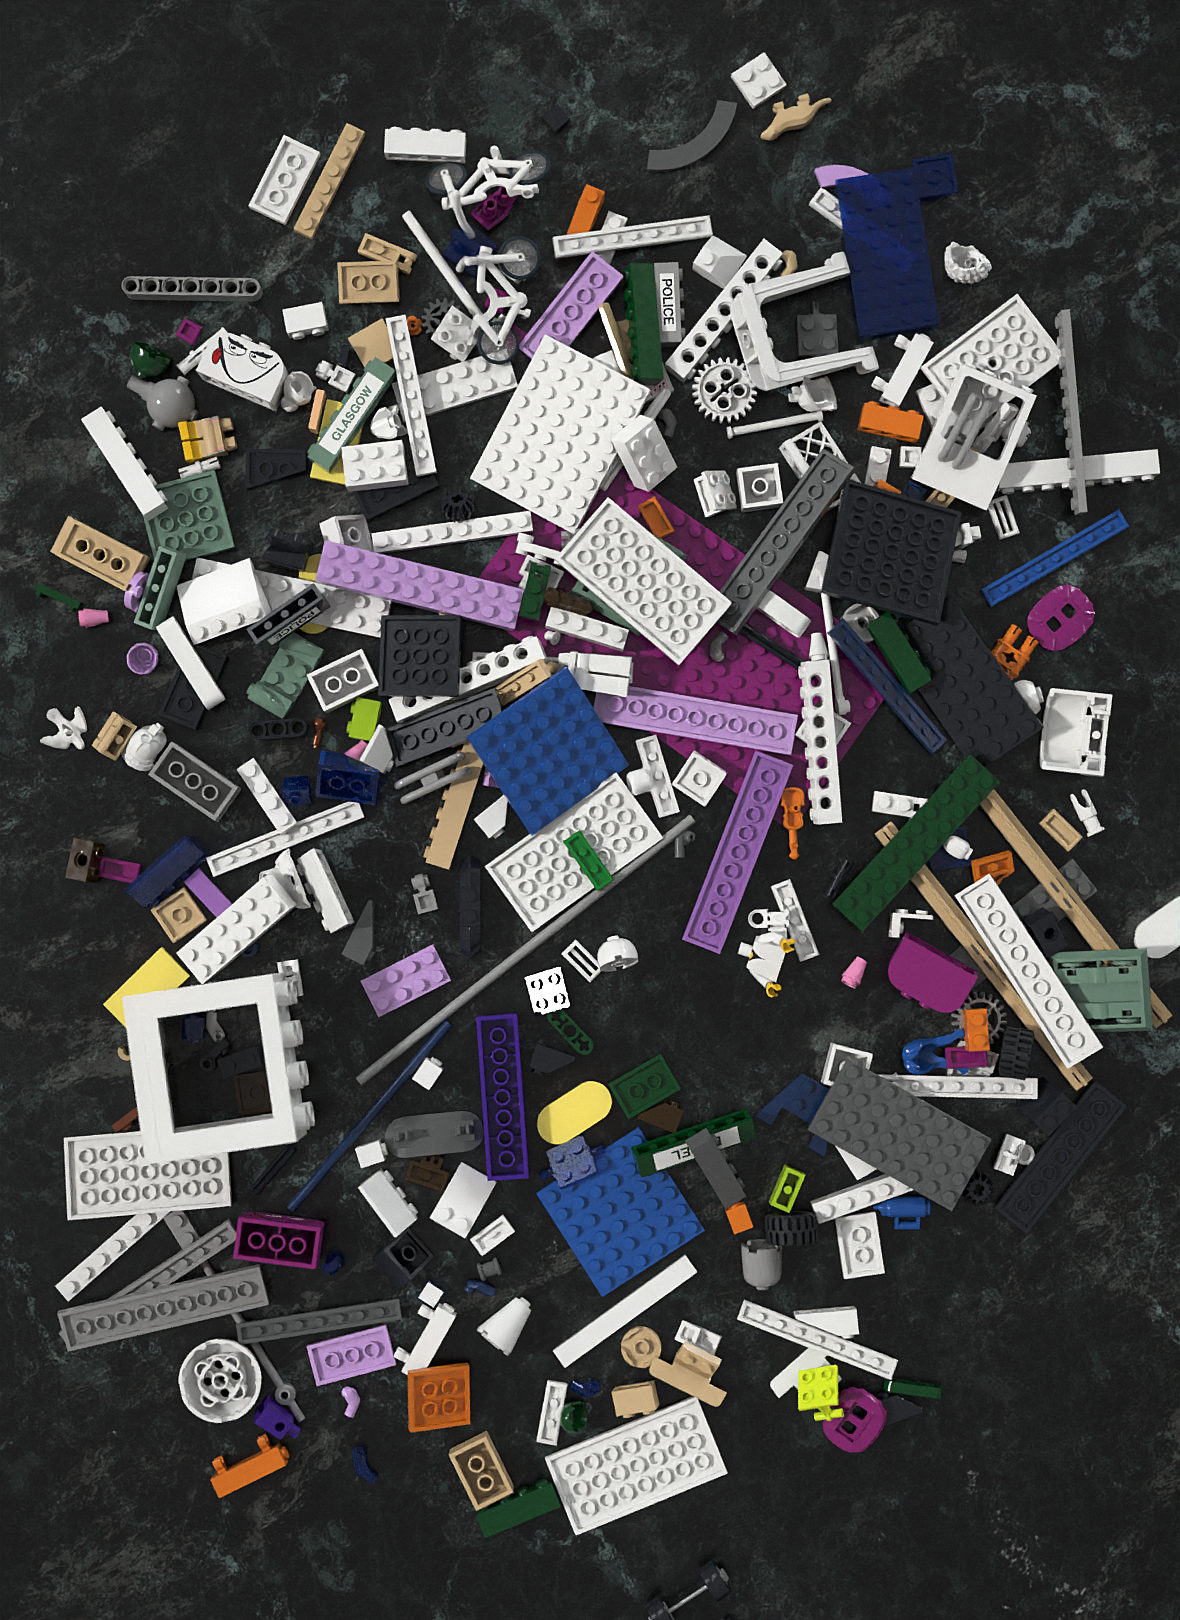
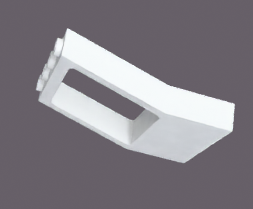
M966 362L965 365L960 363L911 478L987 510L1014 451L1036 395L1032 394L1033 389L1023 385L1021 389L1014 386V381L1003 378L1001 381L995 378V373L986 369L982 373L976 370L978 366ZM966 376L1021 398L1023 400L1022 406L999 459L990 458L970 449L958 469H953L952 463L962 447L958 443H954L944 461L940 462L937 459L947 441L946 438L941 436V432Z

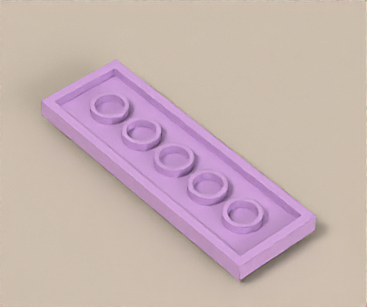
M592 251L521 341L519 349L532 359L544 335L570 347L599 310L598 306L608 299L624 276Z

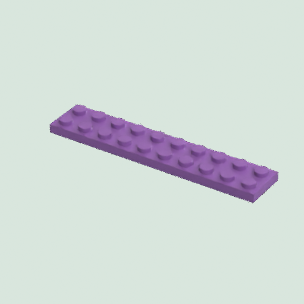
M755 750L682 940L718 954L721 953L791 773L792 764Z

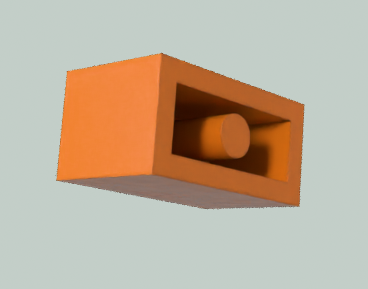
M962 1009L965 1050L969 1052L990 1050L987 1009Z

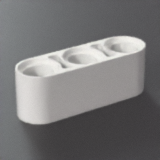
M770 590L756 608L797 638L801 637L811 623L808 617Z

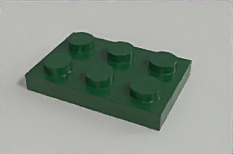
M661 1053L608 1083L628 1119L681 1089Z

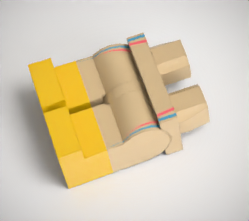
M218 416L198 421L178 422L185 460L189 464L195 463L198 460L204 461L215 456L229 455L228 451L238 448L236 438L234 436L225 438L224 432L234 430L231 418L220 419Z

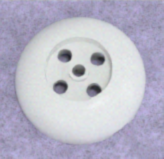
M213 1339L197 1346L186 1357L179 1373L181 1397L185 1405L199 1418L214 1423L236 1420L247 1413L256 1402L262 1383L260 1366L255 1356L244 1345L229 1339ZM217 1360H220L222 1362V1368H217L215 1366V1362ZM238 1372L240 1374V1378L234 1379L232 1377V1373ZM221 1375L224 1376V1377H225V1379H224L225 1381H221V1380L219 1379V1377H220ZM206 1377L212 1379L211 1385H205L204 1379ZM224 1388L229 1390V1395L226 1397L221 1394V1390Z

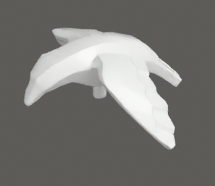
M80 707L75 708V717L72 721L65 719L57 709H50L47 713V718L54 722L60 731L57 735L43 737L40 742L60 749H67L70 743H73L78 749H84L85 744L80 734L88 729Z

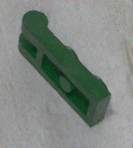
M531 562L519 617L539 621L551 566H540L536 562ZM535 573L543 574L542 580L534 578Z

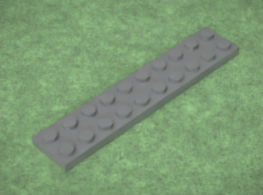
M257 1264L59 1310L57 1314L67 1351H73L269 1305L270 1301L261 1266Z

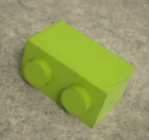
M359 697L356 698V702H352L351 713H353L352 721L348 722L346 731L349 733L350 738L370 742L378 727L382 709L381 702Z
M784 1164L769 1199L770 1205L790 1213L805 1174Z

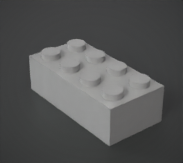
M172 741L148 774L208 817L218 822L242 789Z

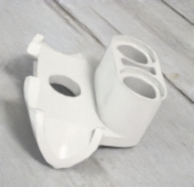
M287 849L279 855L275 861L276 866L260 873L259 880L272 874L297 904L295 908H310L311 904L306 899L299 875L290 857V849ZM291 876L293 877L295 884L292 883Z

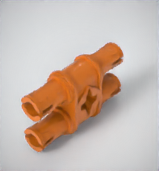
M1011 624L1004 637L997 640V644L992 650V653L1011 680L1019 677L1020 671L1030 661L1029 656L1039 643L1036 639L1032 641L1033 637L1027 636L1019 650L1013 648V643L1022 633V630L1020 628L1016 629L1017 626ZM1008 654L1011 655L1010 660L1012 661L1006 662L1005 656Z

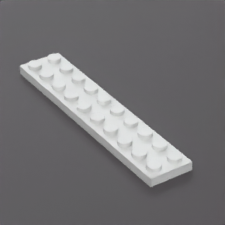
M196 558L192 579L222 569L230 564ZM255 570L271 611L314 583L331 607L308 623L381 638V615H390L392 601L311 581Z
M990 873L956 894L955 897L1067 1069L1103 1048Z

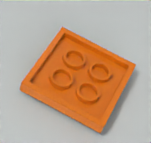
M468 1363L408 1370V1422L411 1433L470 1424V1374Z

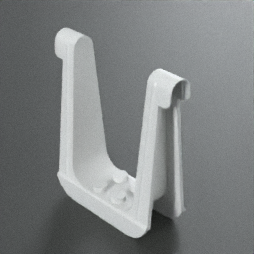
M845 252L833 254L831 258L825 261V266L750 283L742 293H738L732 300L730 314L748 375L752 383L759 389L769 391L803 381L804 376L810 379L853 366L856 367L859 374H865L879 368L873 346L783 363L775 358L772 352L773 342L767 336V322L761 316V304L850 275L851 272Z

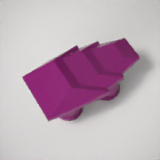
M500 186L499 190L492 195L489 194L473 210L471 215L488 231L509 215L508 212L513 207L512 204L518 195L510 197L507 194L506 188Z

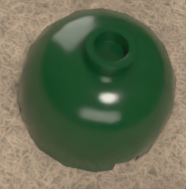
M134 341L129 358L133 368L137 370V374L144 378L161 375L169 366L171 356L157 347L155 349L148 347V343Z

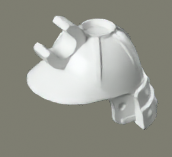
M804 376L802 385L800 387H792V394H788L790 402H798L807 411H833L837 409L836 396L827 376L816 380H810Z
M159 723L148 725L132 735L121 752V756L127 765L139 771H148L154 767L153 762L157 754L164 748L167 740L162 731L164 729L163 726Z

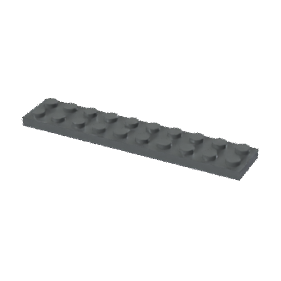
M821 450L719 591L732 604L718 619V624L735 635L739 633L844 488L846 481L852 477L856 471L853 466L827 450Z

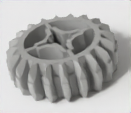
M972 992V999L969 995L966 997V1002H963L962 1006L957 1009L958 1014H951L952 1017L957 1018V1021L951 1023L952 1025L959 1026L956 1029L963 1030L962 1009H973L970 1005L977 1002L986 1003L987 1020L991 1011L994 1013L993 1026L991 1027L988 1022L989 1043L992 1044L994 1043L992 1036L999 1039L1000 1036L996 1032L1005 1031L1000 1027V1024H1007V1021L1001 1020V1017H1005L1007 1014L999 1012L1004 1008L1003 1005L996 1007L999 999L996 998L991 1002L992 994H988L985 998V992H980L978 998L977 993Z

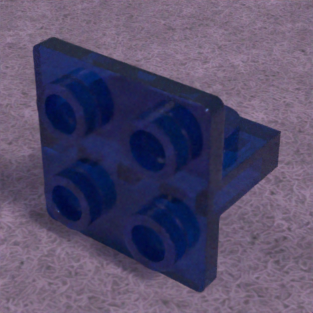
M471 225L470 227L475 233L474 239L468 238L462 228L459 231L454 228L450 234L451 242L444 250L443 255L457 265L464 256L476 257L479 255L481 246L491 248L493 253L497 243ZM466 266L464 270L475 277L478 273V266Z

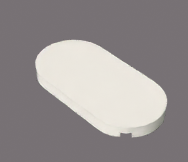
M1180 896L1174 898L1136 927L1134 944L1137 949H1147L1148 957H1164L1180 946Z

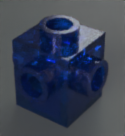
M309 776L284 778V786H281L280 790L281 797L285 798L287 806L311 804Z

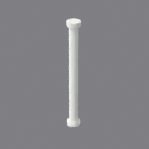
M818 410L813 413L734 428L729 426L726 427L728 439H731L735 435L814 420L823 421L822 410Z

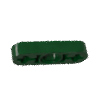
M563 1009L555 1011L556 1013L558 1011L562 1013L560 1018L563 1021L565 1018L569 1020L563 1024L561 1029L558 1027L561 1023L557 1019L553 1021L551 1019L553 1016L552 1012H549L547 1014L548 1021L579 1054L587 1055L593 1050L591 1038ZM567 1025H573L576 1028L574 1036L569 1037L565 1034L564 1029ZM579 1033H582L583 1036L580 1039L583 1042L589 1041V1049L580 1050V1043L576 1041L574 1044L571 1040H574L578 1037Z
M893 1378L891 1380L884 1379L883 1390L888 1392L937 1399L942 1398L943 1387L940 1385Z

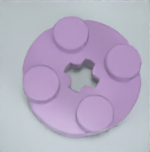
M136 573L129 582L132 585L130 591L126 590L124 604L134 612L138 611L149 577L148 573Z

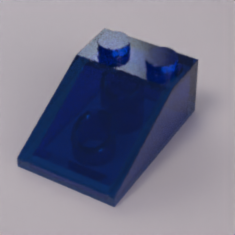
M321 750L315 797L376 805L380 770L343 753Z

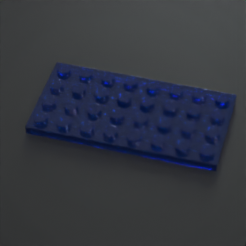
M915 167L836 179L835 187L846 257L851 272L849 276L859 338L938 326L940 322Z

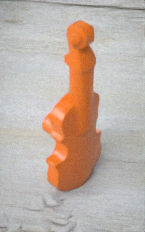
M790 787L784 789L780 798V806L785 810L783 825L789 830V847L791 850L789 857L796 860L799 857L797 852V829L803 826V814L800 810L801 806H804L805 803L804 792L800 788Z

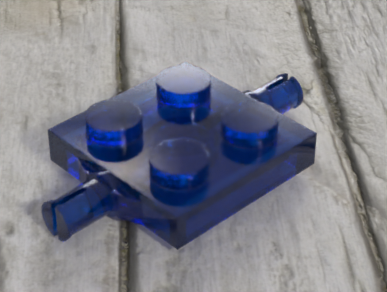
M581 1135L547 1150L546 1154L550 1161V1168L539 1172L542 1180L554 1176L559 1188L562 1190L598 1174L595 1157L606 1152L603 1145L591 1149L587 1145L585 1137Z

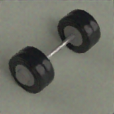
M714 1560L709 1561L706 1565L699 1568V1573L705 1583L703 1587L671 1608L660 1595L656 1596L645 1604L649 1614L648 1619L676 1620L673 1611L707 1588L717 1601H721L732 1593L730 1584L727 1581L729 1578L723 1568L720 1569Z

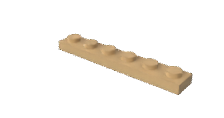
M346 123L294 227L295 232L313 239L365 136L364 131Z

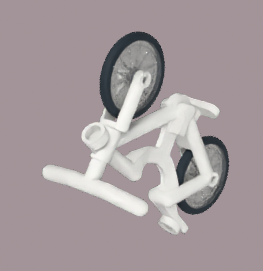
M492 146L490 152L493 159L481 158L478 163V169L466 183L467 172L465 167L458 162L448 161L436 165L429 171L426 177V185L434 194L448 195V197L442 198L443 210L452 208L460 227L467 237L474 239L475 233L467 223L461 207L485 200L487 198L485 192L495 186L505 187L510 197L522 195L524 198H532L534 193H539L538 185L535 183L543 180L550 171V160L545 154L532 151L523 153L514 160H502L499 148ZM495 174H509L511 179L497 178ZM485 175L487 181L478 186L473 195L465 196L478 180Z
M515 236L506 240L502 244L498 255H491V248L481 246L479 255L476 257L464 256L456 266L457 272H462L466 266H478L477 292L483 293L485 291L488 294L490 306L485 314L473 316L471 328H466L464 340H467L466 345L471 346L475 330L479 327L481 329L477 339L479 353L486 361L496 365L508 363L516 356L519 349V338L511 326L517 314L522 315L521 318L527 319L531 313V309L520 310V308L525 307L527 304L526 295L522 292H517L494 265L499 264L507 276L516 280L531 277L539 267L540 252L532 240L523 236ZM486 268L510 295L509 297L498 298L491 284L485 281ZM511 307L504 322L495 321L487 323L496 314L498 308Z

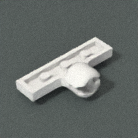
M653 735L637 740L636 744L643 767L627 774V784L630 792L633 795L650 792L653 796L659 818L680 812L657 736Z

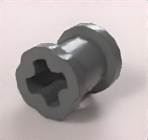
M497 1257L493 1258L490 1262L477 1264L482 1281H486V1278L496 1274L502 1275Z

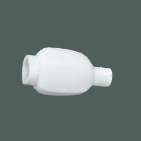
M951 835L943 844L944 849L958 859L964 858L967 860L973 851L968 842L954 835Z

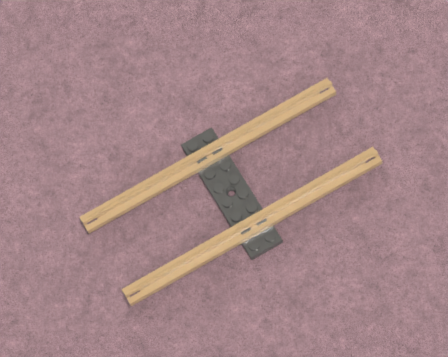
M993 789L979 804L1040 882L1039 885L1011 906L1019 919L1022 920L1044 907L1049 912H1054L1058 919L1057 922L1067 916L1094 951L1120 950L1083 903L1098 891L1073 859H1070L1057 870ZM890 821L877 831L875 836L885 846L895 836L898 829ZM924 864L912 877L911 882L961 944L949 955L978 971V978L972 989L988 978L1027 1029L1033 1030L1035 1040L1076 1091L1082 1086H1086L1087 1082L1092 1079L1091 1075L1080 1062L1067 1069L979 932ZM1112 960L1102 961L1104 964H1110V966H1122L1113 965ZM1150 988L1152 1025L1154 1028H1157L1162 1023H1166L1172 1014Z

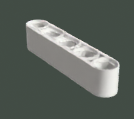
M172 616L156 626L159 634L207 710L224 701L223 693L176 618Z

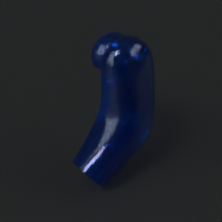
M356 1447L352 1451L355 1473L373 1485L378 1475L368 1468L365 1450L362 1447Z

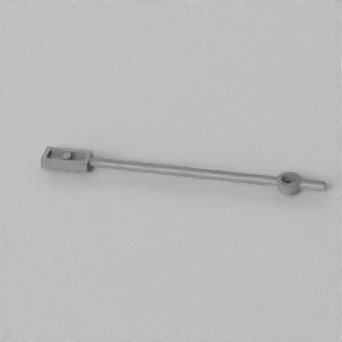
M185 1210L173 1211L163 1218L182 1249L201 1238ZM208 1260L200 1264L207 1276L216 1274ZM240 1312L231 1313L236 1323L246 1322ZM259 1342L249 1343L277 1387L275 1391L276 1401L282 1405H288L297 1421H302L305 1416L294 1400L296 1397L295 1387L290 1383H283ZM287 1392L289 1396L284 1398L281 1393Z

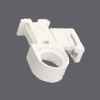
M787 908L785 912H768V909H756L749 914L748 921L755 928H768V931L776 932L787 938L785 924L786 927L790 925V912ZM755 913L763 915L764 920L761 924L753 922L752 916Z

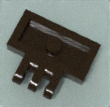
M432 1155L430 1160H427L428 1156H423L421 1163L411 1160L404 1180L443 1193L449 1176V1172L440 1170L444 1156L440 1155L438 1163L434 1162L436 1155Z

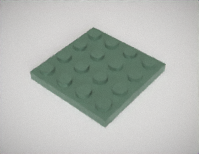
M215 470L154 486L157 492L160 490L167 498L165 504L168 507L167 510L150 521H147L143 515L154 559L159 546L170 547L187 554L185 561L235 548Z

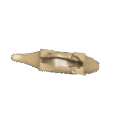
M808 94L798 96V106L784 109L783 102L775 103L773 105V113H776L772 124L761 134V139L772 141L785 131L805 127L811 122L821 106L831 102V98L822 99L810 106V97Z

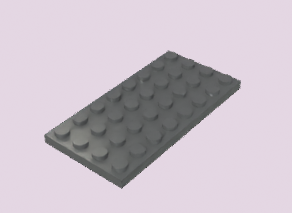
M846 1058L807 1128L810 1132L951 1211L991 1141V1138L849 1058Z

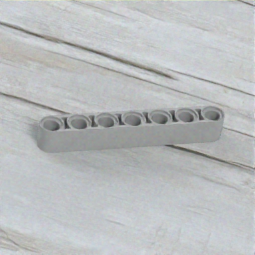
M129 276L122 281L123 291L130 299L254 302L258 301L263 294L260 284L253 278ZM131 285H137L134 291H128ZM151 285H157L155 291L148 292ZM170 286H177L174 292H168ZM190 286H197L194 292H188ZM217 286L215 292H208L209 287ZM231 286L237 287L234 293H228V289ZM250 287H257L256 292L248 293Z

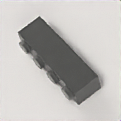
M705 1128L685 1140L725 1209L746 1197L743 1191L746 1186L740 1177L736 1178L734 1176L737 1171L731 1162L727 1164L725 1161L729 1158L723 1148L718 1149L717 1145L720 1143L714 1133L710 1135Z

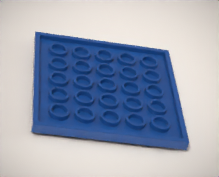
M567 667L562 668L466 737L532 836L595 791L607 778L614 773H620L629 766Z
M639 1127L536 1192L602 1297L705 1231L667 1170L641 1178L635 1166L631 1150L633 1146L648 1142Z

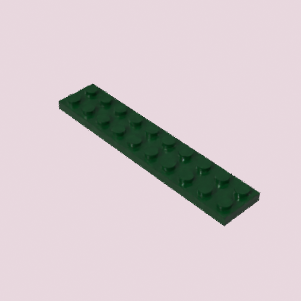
M969 754L839 895L832 905L863 932L1000 781Z

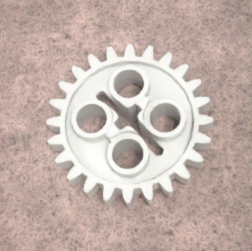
M720 357L717 364L713 360L710 362V367L704 364L705 372L698 370L700 377L694 378V381L698 384L692 386V389L697 391L692 394V397L698 398L694 404H701L699 412L705 410V418L711 414L712 421L714 422L716 417H718L720 423L723 422L724 418L730 423L731 417L738 421V414L745 417V410H751V406L748 403H755V399L752 397L756 396L757 392L752 390L756 386L751 383L752 381L748 376L747 370H743L744 363L737 366V359L732 364L729 357L723 363ZM729 373L731 379L723 380L721 374ZM735 379H738V380H739L737 383H735V384H733L732 386L729 387V385H731V383H732ZM707 385H713L716 391L713 393H709L706 391L705 387ZM721 387H722L723 389H726L727 387H729V389H728V394H727L726 392H723L722 394H720V392H721ZM736 388H741L744 391V394L742 396H737L734 394L733 390ZM718 394H720V396H718L715 401H713V402L710 401V399H712V398L716 397ZM724 400L728 403V407L720 408L718 402Z

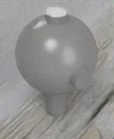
M134 375L129 379L127 388L138 393L141 399L146 401L147 410L154 420L152 425L157 429L163 431L165 427H179L178 422L195 421L199 412L195 410V398L188 387L190 382L187 379L179 376L177 380L165 379L156 384L152 381H143Z

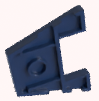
M801 1073L776 1097L770 1100L767 1105L759 1110L755 1116L772 1125L780 1109L784 1108L806 1122L811 1123L829 1088ZM814 1134L807 1147L825 1156L828 1141Z

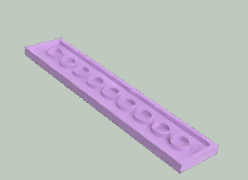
M629 686L627 697L596 692L594 703L595 712L602 723L785 755H791L798 717L795 714Z

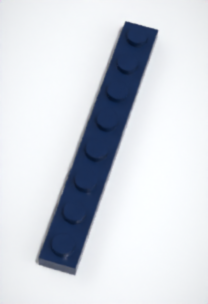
M841 619L827 632L930 754L934 753L947 741L845 619Z

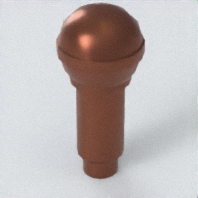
M321 717L315 718L312 722L314 728L313 748H319V745H321L322 731L326 727V721Z

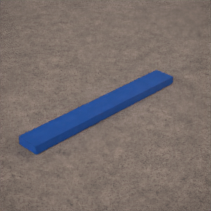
M1117 510L981 589L980 592L989 607H992L1128 528L1129 525L1120 510Z

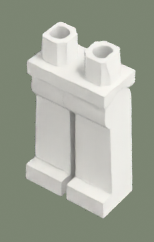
M577 651L559 654L558 664L569 665L568 669L582 690L622 697L628 696L630 678L590 673V671L630 676L632 657L578 653Z

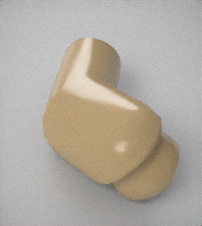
M785 250L782 254V259L785 261L786 267L780 274V277L793 274L798 267L796 254L793 251Z

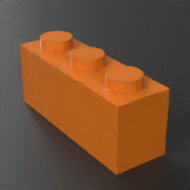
M869 401L864 403L857 430L916 443L919 439L924 416L919 415V412L914 410L905 412L900 411V408L896 406H888L887 408L880 406L877 402Z

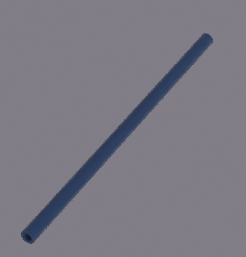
M447 1020L439 1026L287 1205L289 1210L295 1212L453 1027Z

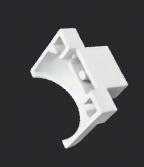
M1050 689L1042 724L1044 728L1041 731L1040 766L1042 769L1081 773V775L1104 776L1105 748L1112 695ZM1088 707L1091 708L1092 715H1086ZM1082 757H1087L1085 762H1082Z

